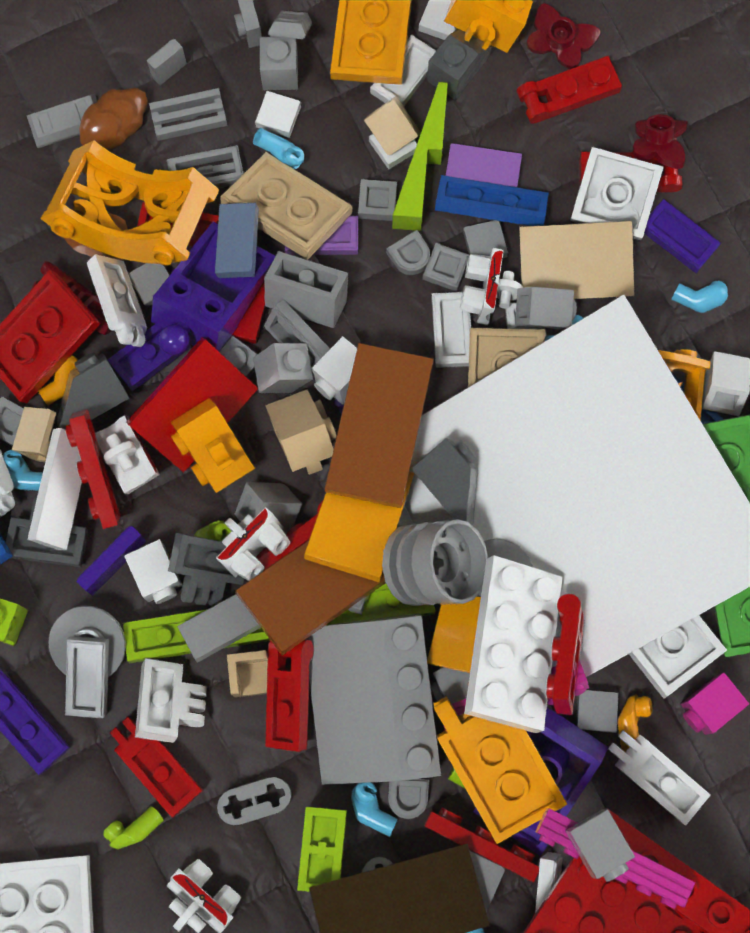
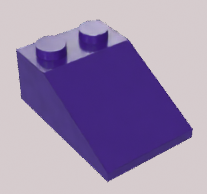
M547 708L544 731L538 733L527 731L568 804L556 812L567 816L602 763L608 746ZM475 808V810H474L473 812H475L476 814H478L479 816H481V815L479 814L477 808ZM541 820L511 836L539 856L542 855L548 844L539 840L541 835L535 832Z

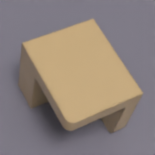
M397 96L364 119L387 155H392L420 134V130Z
M24 407L12 450L35 461L45 462L56 412L50 409Z
M266 650L227 655L230 693L233 697L267 694L268 652Z

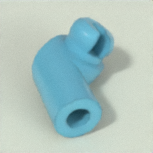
M259 128L255 133L253 144L270 152L279 161L293 169H297L303 163L304 152L292 142L262 128Z
M713 281L711 285L695 291L679 283L671 300L698 313H705L721 306L727 300L728 287L722 281Z
M13 450L3 453L14 488L39 491L43 472L31 471L20 453Z
M358 783L352 790L351 795L356 819L360 823L390 837L398 819L379 809L376 796L377 789L373 783Z

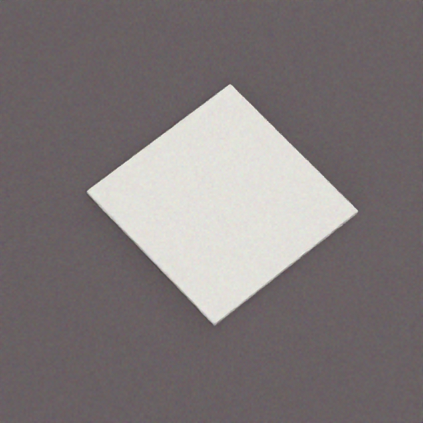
M625 295L620 296L421 416L410 472H414L411 468L446 438L455 444L461 440L476 457L471 463L478 470L474 523L472 526L479 531L483 541L501 539L512 542L527 554L533 568L562 576L560 597L565 594H573L579 598L584 616L579 661L586 677L750 587V502ZM414 473L405 503V508L412 522L420 524L423 522L434 523L437 521L453 520ZM559 613L555 637H560L562 625ZM552 661V667L556 666L557 661Z

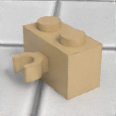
M307 389L265 405L292 472L306 467L309 475L323 470L320 461L332 457L334 449L331 441L336 439L337 435L330 418L326 415L321 400L314 402Z

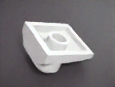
M592 147L570 221L578 224L632 221L633 239L642 240L663 166Z

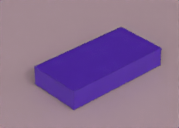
M664 199L649 215L644 232L645 235L696 274L721 244V242Z
M128 526L77 578L76 582L93 596L127 562L124 556L139 549L146 540L134 527Z

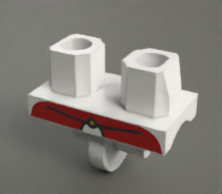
M492 248L490 256L470 254L467 261L465 278L483 281V288L465 285L462 292L460 309L478 314L477 323L488 325L490 313H493L495 310L496 298L499 299V307L507 309L510 307L511 300H517V289L523 288L520 283L514 281V273L511 271H505L503 279H499L504 251L502 249Z
M124 415L111 426L95 434L106 464L110 466L123 492L130 494L160 474L139 435L126 423L129 417Z
M265 507L254 519L248 514L239 524L231 518L224 522L231 532L221 541L226 548L216 559L235 578L239 575L250 581L262 573L265 568L255 557L265 547L277 556L290 545V540L282 529L284 527L278 519Z
M200 859L194 861L184 871L178 869L172 875L171 881L167 885L173 893L189 906L187 907L177 897L169 905V908L180 917L173 927L180 932L188 924L197 933H200L206 926V923L196 915L197 913L214 930L222 933L233 919L231 914L234 912L241 897L226 884L214 898H211L201 889L213 873Z

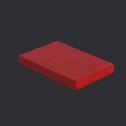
M49 270L0 324V379L16 398L23 403L29 402L101 324L56 272Z
M202 337L126 423L184 473L195 460L190 452L183 456L171 436L177 432L171 421L210 398L228 423L258 390V387Z

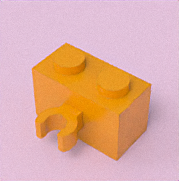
M451 0L444 22L466 32L464 38L468 42L472 36L484 41L482 45L484 50H487L492 45L508 53L526 24L533 1Z
M210 398L171 421L177 432L171 438L183 456L190 452L196 462L190 468L202 487L209 483L217 493L255 469L218 407Z

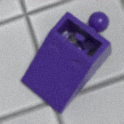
M212 222L190 249L188 259L178 264L153 295L151 322L163 328L159 335V344L162 350L170 355H179L188 348L189 343L195 346L203 337L220 351L236 330L264 282V277L276 256L257 246L255 277L218 278L215 274L218 224Z

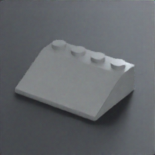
M418 613L329 624L305 639L311 640L314 646L313 657L309 663V681L322 785L405 781L441 776L422 616Z

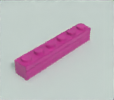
M546 808L535 831L541 835L539 840L552 847L557 843L565 847L563 851L565 854L578 859L579 854L565 832L578 823L550 808ZM632 851L635 857L626 862L629 870L615 879L624 884L628 880L637 884L636 890L650 897L652 892L661 896L660 902L673 909L677 905L685 907L695 882Z

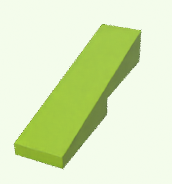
M439 82L393 212L392 229L421 231L426 164L441 165L447 82Z

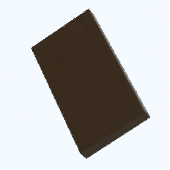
M468 844L309 887L320 933H467L490 926Z

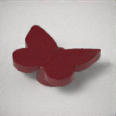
M543 3L538 7L534 27L537 31H534L528 37L527 47L536 54H546L552 51L556 54L557 60L562 66L572 69L579 66L581 51L586 52L590 50L598 41L601 31L598 27L591 24H574L571 19L561 17L552 6Z
M663 114L653 115L647 120H638L635 123V132L641 138L637 139L633 144L634 157L641 161H648L656 157L657 161L662 165L682 169L685 165V152L677 138L686 131L688 121L674 120L672 117Z

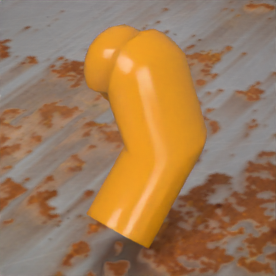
M71 355L55 372L53 382L38 391L47 406L63 397L69 373L76 368L74 364L78 359L75 356Z
M636 694L627 699L617 719L619 735L622 731H625L634 740L637 739L639 736L637 726L639 718L649 717L653 711L652 701L648 696L638 697ZM620 739L621 749L626 752L629 746Z

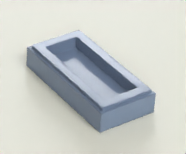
M256 202L220 204L215 274L218 278L255 277L259 207Z

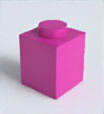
M721 673L715 675L680 705L686 711L683 713V717L689 726L697 733L702 731L705 735L715 733L747 707L749 702L727 675Z

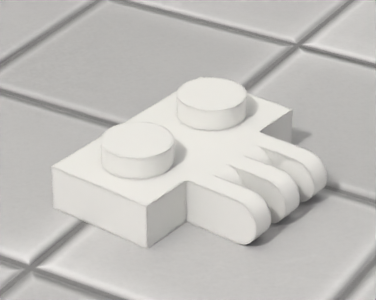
M146 658L143 661L135 730L136 738L174 743L178 737L179 725L190 727L204 726L205 717L196 713L205 711L206 702L194 698L206 697L207 688L203 685L182 682L183 664Z

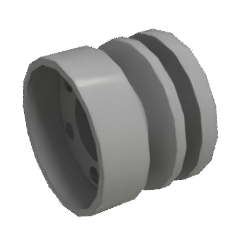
M454 519L434 523H413L398 527L389 536L383 550L382 568L385 582L392 595L403 604L413 606L434 605L437 603L443 605L464 604L474 600L482 591L488 555L485 542L479 531L469 522Z

